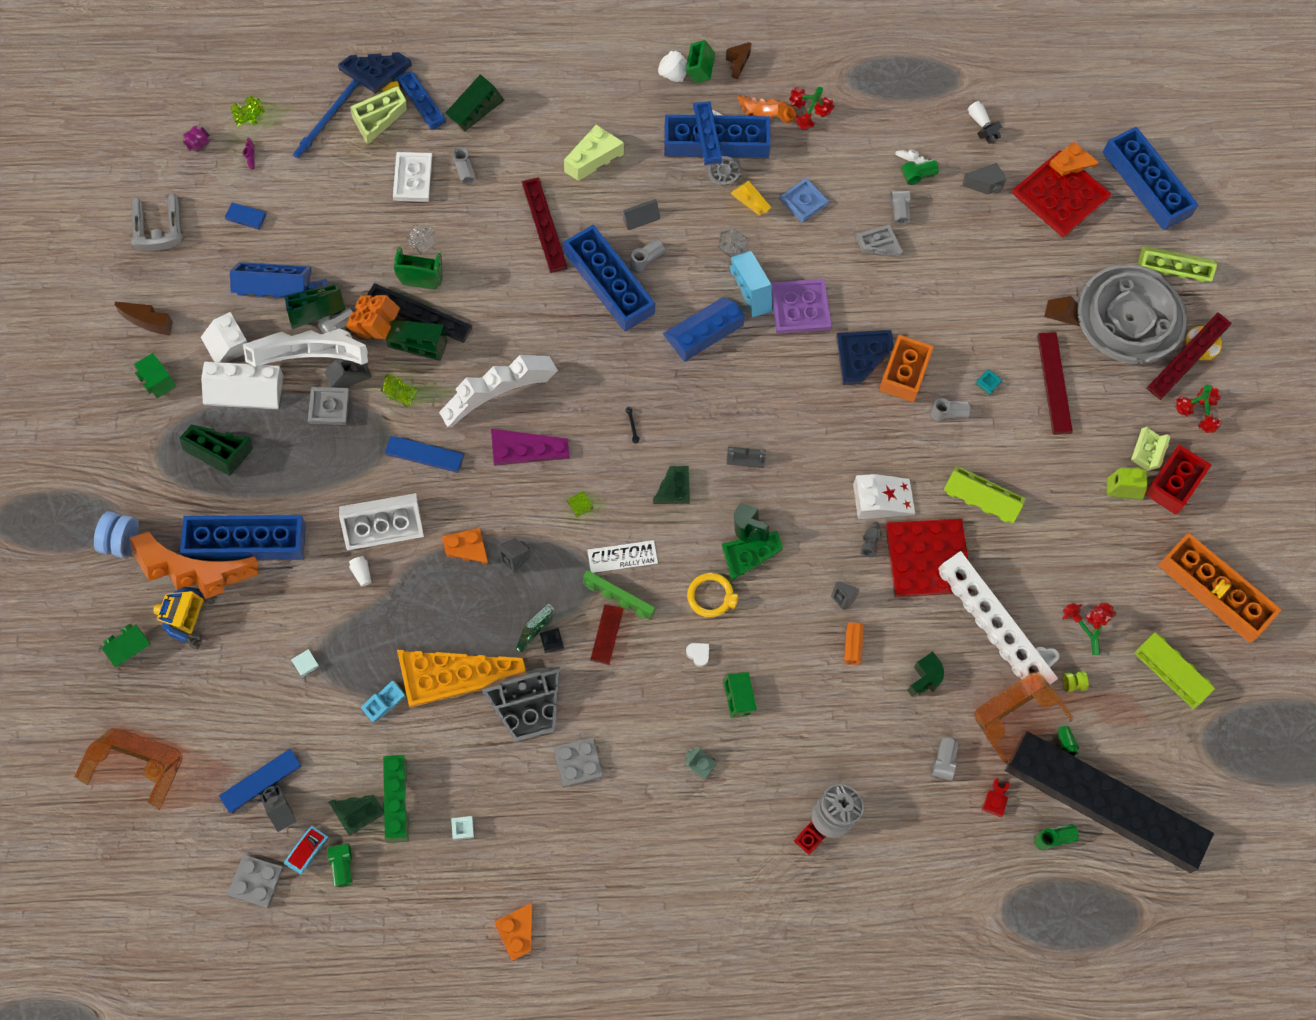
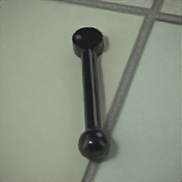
M627 407L626 413L629 416L633 433L632 442L637 444L639 443V437L636 434L632 417L633 409Z

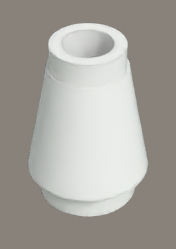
M977 101L969 106L968 114L982 128L991 123L983 103Z
M364 556L350 560L349 568L360 583V586L363 587L371 584L368 561L365 560Z

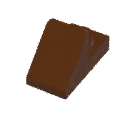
M744 43L726 50V60L732 62L730 67L732 78H739L751 54L752 43Z

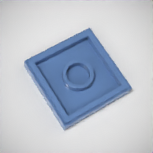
M807 178L780 195L779 198L801 223L829 205V200Z

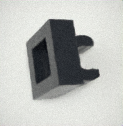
M999 121L987 125L977 134L980 139L986 137V141L991 144L994 143L993 135L995 139L1001 138V134L997 130L1002 128Z
M559 628L539 633L545 653L564 648Z

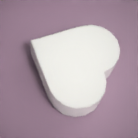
M691 643L687 646L686 655L689 659L693 660L697 667L707 665L709 644Z
M1044 647L1036 648L1049 667L1058 661L1059 653L1053 648L1045 649Z

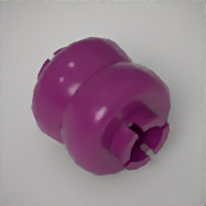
M193 126L190 131L184 133L185 141L183 143L190 151L193 149L195 152H198L209 143L207 137L210 135L203 127Z

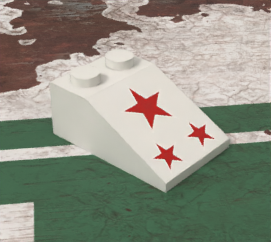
M877 474L857 475L855 477L853 488L858 519L915 515L910 479Z

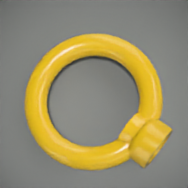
M717 573L699 575L691 582L687 591L688 603L692 610L703 617L709 618L720 616L729 608L735 609L739 594L734 593L731 583L724 576ZM710 580L719 582L726 591L724 603L719 608L713 610L700 607L695 599L697 587L701 583Z

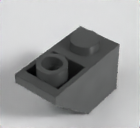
M279 784L274 787H268L260 794L265 811L277 832L297 822Z

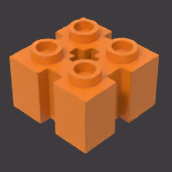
M376 295L375 297L360 296L355 306L357 311L350 315L346 327L359 339H370L371 336L375 339H386L391 328L389 325L390 321L395 320L400 308L387 295Z

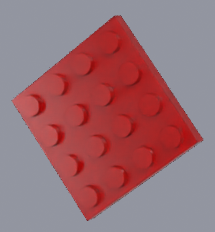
M1059 150L1016 186L1012 194L1064 238L1105 203L1112 194L1084 170L1071 172L1063 176L1060 175L1049 165L1050 161L1062 152Z
M963 519L887 522L886 533L894 597L954 594L950 584L940 576L938 568L960 551L968 560ZM956 573V577L959 580H963V576ZM968 589V593H972L973 590Z

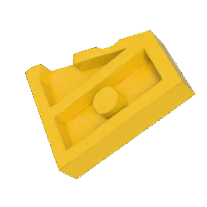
M749 180L731 192V195L759 216L771 208Z

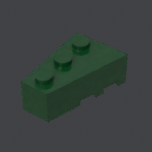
M480 74L445 113L465 132L505 100L495 86Z
M339 283L284 296L292 329L346 310Z
M393 320L386 337L388 348L441 361L447 345V337L444 325Z
M192 424L179 438L183 451L228 476H231L253 449L249 436L239 437L230 432H226V434L216 432L215 429Z

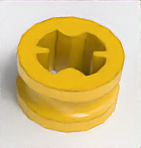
M1222 579L1211 593H1216L1220 599L1231 585L1225 584V580Z

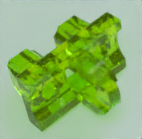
M251 95L246 98L245 106L241 107L236 103L230 107L237 126L247 121H250L254 126L258 124L256 117L265 113L261 100L259 98L255 99Z
M391 374L385 376L384 385L380 390L390 400H396L406 407L410 406L417 393V389L408 386L401 379Z

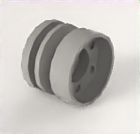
M834 784L829 786L813 806L811 817L815 828L822 835L829 838L845 836L861 818L864 811L863 800L859 793L848 785Z

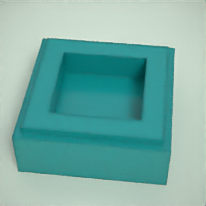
M988 369L977 380L976 384L990 395L1003 380Z

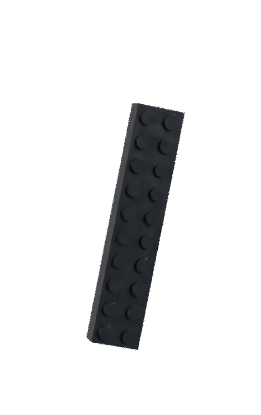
M1028 731L1021 737L1005 769V772L1188 873L1199 869L1214 835L1210 830Z

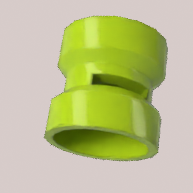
M1079 671L1076 674L1071 672L1064 673L1063 686L1067 693L1074 692L1075 690L1087 691L1089 682L1086 672Z

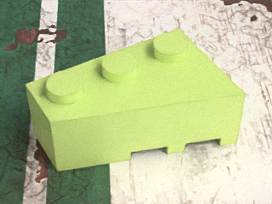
M398 86L350 107L352 118L367 145L407 111L406 100Z
M595 125L564 159V172L579 181L595 172L603 164L607 165L610 163V160L624 155V142Z

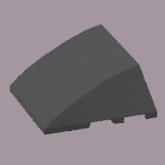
M560 667L536 668L500 678L481 688L515 741L555 731Z

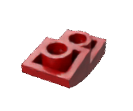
M811 821L794 842L810 855L826 836L822 835Z

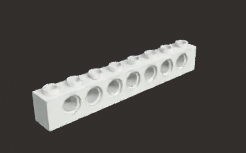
M961 551L938 568L942 579L950 584L954 595L960 597L964 608L969 613H972L976 624L985 630L989 641L997 646L1001 657L1010 663L1013 673L1022 679L1024 687L1029 693L1035 696L1058 679ZM956 573L961 574L963 576V580H959L956 577ZM968 589H972L975 592V596H971L968 593ZM980 604L986 606L987 612L981 610ZM992 620L999 623V628L993 626ZM1004 636L1011 639V644L1006 643ZM1017 652H1020L1023 655V660H1020L1017 657ZM1029 668L1035 671L1036 676H1032L1029 673Z

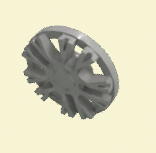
M722 156V163L720 165L712 164L708 166V177L715 185L727 187L728 185L735 184L739 179L740 165L735 159ZM723 160H727L729 163L723 164Z

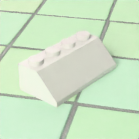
M204 362L201 378L203 405L279 409L284 377L280 366L272 365L255 367L251 364Z
M416 493L339 507V518L347 550L424 537Z

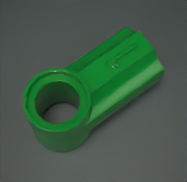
M934 159L917 164L914 161H910L901 167L908 185H914L923 178L938 175L939 173L938 163Z
M1069 824L1056 828H1046L1036 834L1034 844L1040 850H1048L1053 847L1078 842L1079 834L1077 827L1074 824ZM1043 835L1049 838V844L1043 840Z
M346 843L328 847V859L330 865H332L334 887L352 885L350 864L352 862L350 844Z

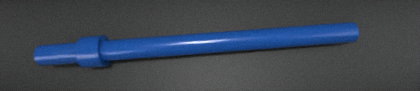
M353 80L309 135L301 140L300 146L293 153L295 158L299 159L303 152L311 147L312 141L358 86L357 81Z

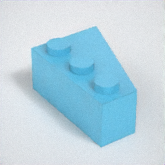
M752 251L731 257L732 265H730V272L736 278L752 318L772 312V285Z

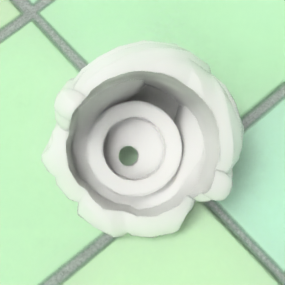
M670 51L668 55L662 58L658 73L671 81L683 82L687 73V60L680 52Z

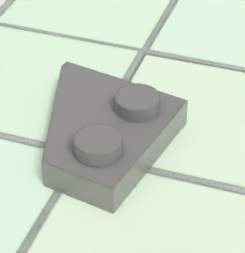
M890 224L859 233L856 236L863 253L901 257L903 254Z

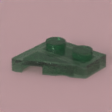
M689 466L669 467L656 496L653 498V504H690Z
M547 604L525 624L516 649L520 652H523L542 628L548 626L552 621L553 617L551 615L554 608L551 605Z
M374 795L329 801L349 836L384 815V810Z

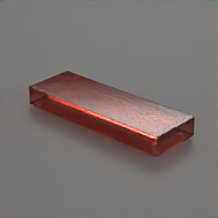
M604 604L590 661L610 665L624 608Z

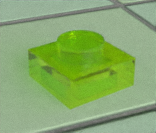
M584 491L567 499V503L576 518L593 509Z

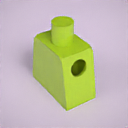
M1119 468L1107 478V496L1143 500L1147 489L1146 470H1141L1140 468Z

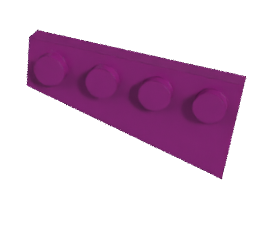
M491 429L494 466L570 459L567 438Z

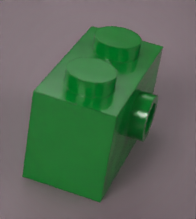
M706 40L690 44L686 72L696 84L711 80L715 52Z
M154 353L134 364L137 369L135 375L140 382L145 381L143 386L149 394L153 392L156 398L176 387L171 376Z
M130 623L120 630L122 633L117 637L111 635L102 641L104 645L101 649L115 668L150 645L149 640L137 623L133 626Z

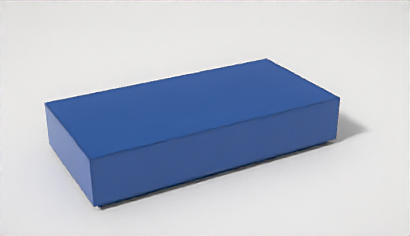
M233 202L225 215L227 221L260 230L266 217V213Z

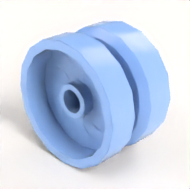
M106 511L99 519L95 530V551L100 554H113L114 557L127 559L132 554L130 537L139 534L137 518L128 515L121 517L119 513Z

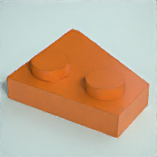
M1073 141L1053 158L1049 165L1063 176L1071 172L1083 171L1087 167L1096 168L1099 162Z
M480 528L442 536L446 557L461 558L469 562L471 560L482 562L484 565L488 564Z
M530 903L494 921L511 961L531 952L532 905Z

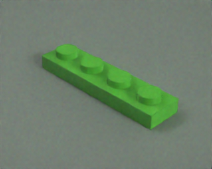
M588 570L585 572L583 583H585L588 589L601 592L604 598L619 602L618 604L622 608L635 611V614L642 619H652L655 607Z

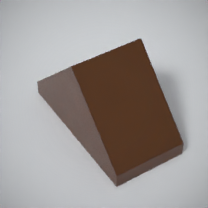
M1071 296L1048 300L1044 317L1080 326V321H1078L1080 318L1077 315L1078 303Z

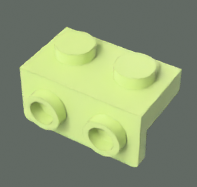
M1148 427L1142 428L1131 460L1147 471L1160 468L1169 446L1170 436L1168 434L1159 436Z

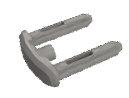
M171 193L168 197L170 233H166L163 236L160 229H154L151 231V238L146 239L144 236L142 202L138 198L133 200L131 203L133 226L131 245L141 251L163 250L177 246L184 240L180 230L179 200L176 194Z

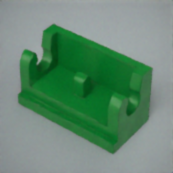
M749 672L728 674L724 678L723 684L730 717L751 715V712H756L757 707Z

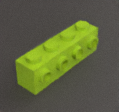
M1144 245L1138 259L1139 266L1159 271V273L1165 275L1175 274L1180 278H1195V280L1200 282H1212L1217 268V263L1214 259Z
M955 466L944 488V491L949 496L959 497L966 504L982 508L983 512L994 514L1000 520L1013 524L1026 499L958 466Z
M1156 632L1134 652L1142 662L1192 709L1200 705L1215 690L1209 679L1201 676L1194 665L1185 661L1180 652L1170 647L1165 638Z

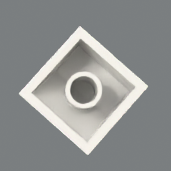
M231 312L214 319L201 336L214 362L227 363L244 354L243 344H246L247 340Z

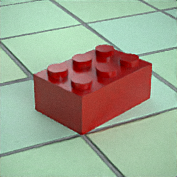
M1179 444L1154 478L1145 495L1177 515L1212 465Z

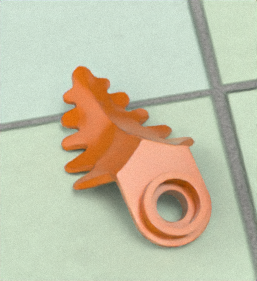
M744 95L738 96L739 105H742L741 110H747L746 116L752 113L753 116H770V118L778 116L786 124L791 123L796 117L794 108L788 106L784 101L777 102L772 98L765 102L762 98L757 101L755 98L750 99L749 96L746 98Z

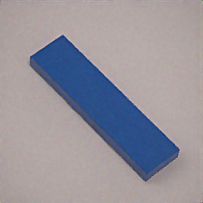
M412 70L397 77L399 85L431 130L446 123L445 117Z
M711 102L693 103L704 165L722 163V155Z
M390 436L385 454L388 456L456 473L459 472L464 457L463 453L395 436Z
M289 749L219 795V797L231 814L263 793L265 789L274 786L302 766L291 749Z

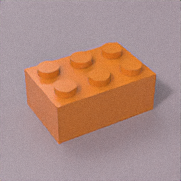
M898 334L879 391L914 403L934 346Z

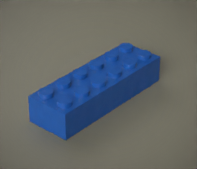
M665 114L664 156L703 157L695 115ZM713 115L722 156L769 158L770 116Z
M1137 126L1108 140L1103 154L1163 231L1194 214L1199 204Z
M594 224L564 241V254L624 332L655 314V302Z
M302 515L183 516L180 553L184 557L201 561L241 560L253 556L257 560H303L306 523Z

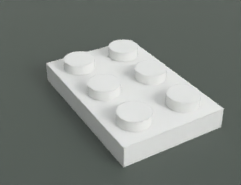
M396 152L393 201L429 202L432 153Z

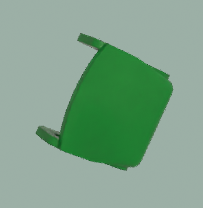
M399 247L394 260L395 275L403 285L435 290L442 283V255L438 253L436 259L404 255L402 247Z

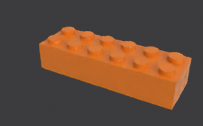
M1189 532L1158 564L1159 568L1249 643L1254 641L1282 610ZM1224 579L1225 584H1230L1231 586L1219 599L1216 593L1213 594L1211 592Z

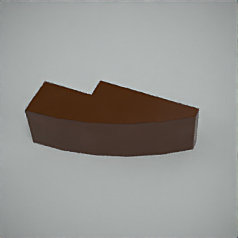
M115 301L114 305L119 314L131 323L151 332L170 335L173 322L169 314L155 312L152 305Z

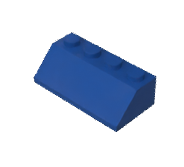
M239 262L230 270L231 293H237L239 296L255 294L257 297L273 295L275 298H283L285 295L306 291L309 288L311 266Z
M722 297L664 332L663 335L685 362L744 326L745 314L734 301Z

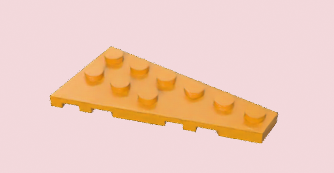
M397 650L410 708L481 691V688L500 678L526 671L523 658Z

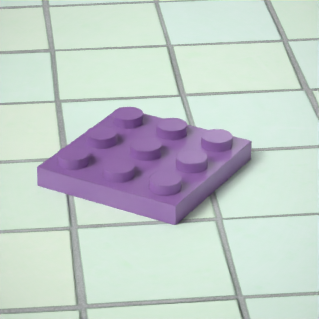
M825 279L771 282L776 334L831 330Z

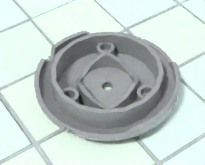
M1115 265L1096 273L1083 288L1077 305V315L1080 318L1078 321H1080V327L1089 342L1106 356L1131 364H1138V362L1140 364L1142 362L1143 364L1145 362L1151 363L1168 356L1181 342L1187 323L1185 308H1183L1184 304L1175 289L1163 279L1160 273L1139 265ZM1126 316L1131 317L1133 321H1128Z

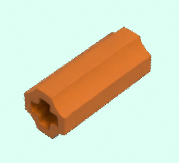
M851 622L848 623L846 628L844 663L848 665H861L864 625L861 623Z

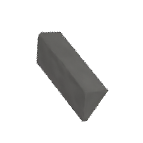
M656 199L623 211V221L628 230L660 219Z
M838 581L835 584L831 597L842 610H845L855 602L859 589Z

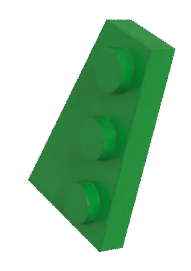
M778 531L770 532L766 543L749 537L745 542L736 540L723 543L721 546L731 581H734L783 550Z

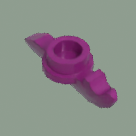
M247 138L246 147L243 149V156L247 159L249 168L253 170L255 169V147L252 140Z

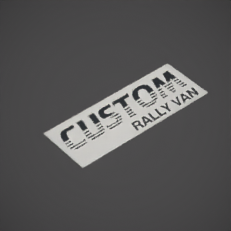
M654 540L587 550L592 573L658 564Z

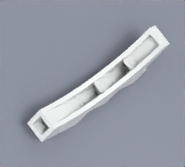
M340 328L322 335L309 330L290 336L281 331L243 344L245 361L255 367L275 361L304 357L339 358L361 365L368 363L366 345L352 339L349 332Z
M519 355L509 367L493 366L482 378L466 377L456 388L457 394L439 413L446 426L453 427L464 416L484 402L514 388L533 383L547 382L558 370L550 356Z

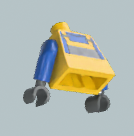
M183 587L174 593L166 594L162 604L158 603L154 606L153 612L155 615H158L157 620L162 623V628L170 637L183 643L186 641L191 648L198 649L197 646L192 645V641L199 640L201 642L198 636L190 637L188 634L193 632L204 601L203 598L205 597L200 589ZM205 599L208 604L215 603L214 599Z

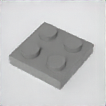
M311 387L308 423L347 425L349 388Z
M593 737L553 747L563 788L603 778Z
M243 855L227 895L268 909L284 868Z

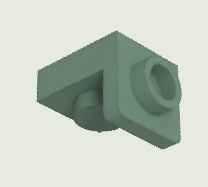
M699 746L695 750L691 748L685 756V766L703 780L708 777L717 765V762L703 753Z

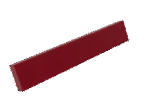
M539 177L522 181L549 272L567 269V264Z
M1217 312L1146 389L1159 400H1162L1232 323Z
M1057 332L1038 333L1037 338L1053 435L1071 434L1073 429Z

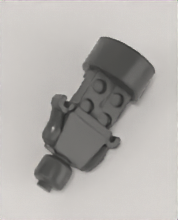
M873 522L871 528L867 529L865 535H863L865 543L862 545L861 553L866 557L876 556L878 549L876 546L877 540L882 539L878 522Z

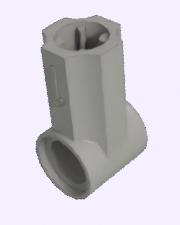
M464 147L456 148L453 151V159L460 182L465 185L472 184V182L476 181L469 159L468 150Z
M891 191L890 205L893 207L894 223L898 225L910 223V191Z
M653 240L642 249H635L632 252L631 258L632 269L637 272L644 271L649 263L665 253L663 244L659 240Z
M348 308L334 317H324L318 322V327L323 334L339 328L345 330L347 329L346 325L349 317L353 312Z
M939 398L934 403L930 415L935 421H943L945 418L968 419L970 404L968 402L948 401L945 398Z
M951 738L941 739L938 755L934 760L931 771L932 776L952 781L956 769L955 758L959 742Z

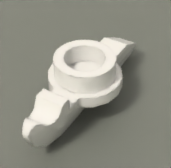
M912 149L909 152L898 150L895 155L908 161H914L916 164L928 161L923 156L921 158L918 157L919 153Z

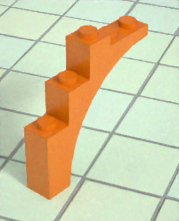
M149 532L130 537L131 552L148 581L168 575L177 590L197 584L205 599L224 593V586L259 575L258 561L255 556L235 561L207 562L190 559L166 549Z

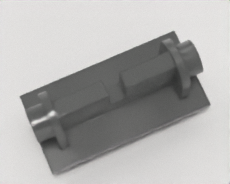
M728 446V465L764 468L766 450Z

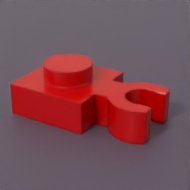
M996 778L992 784L994 791H987L982 811L1002 817L1008 801V797L1003 795V793L1008 790L1009 782L1005 783L1004 788H1000L998 786L999 779Z

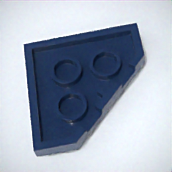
M399 52L392 53L390 56H382L381 53L368 54V57L350 55L338 64L340 71L375 94L412 66L411 60Z
M891 330L837 333L836 339L842 384L858 385L864 382L892 351L894 344Z

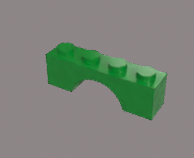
M404 755L383 756L385 840L388 843L409 842L406 809L407 760Z

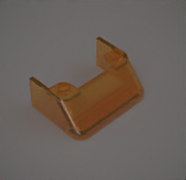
M1040 673L1029 674L975 711L974 717L976 722L1005 764L1008 763V760L996 744L1005 735V727L1000 720L1028 701L1035 698L1038 704L1044 708H1050L1058 704L1070 722L1074 720L1057 693Z
M119 728L109 729L89 745L74 776L76 779L88 785L98 763L108 757L111 749L148 762L144 770L145 777L156 783L147 802L155 809H161L182 762V754L178 749Z

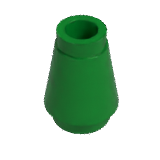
M1059 727V749L1072 756H1076L1079 753V746L1070 727Z

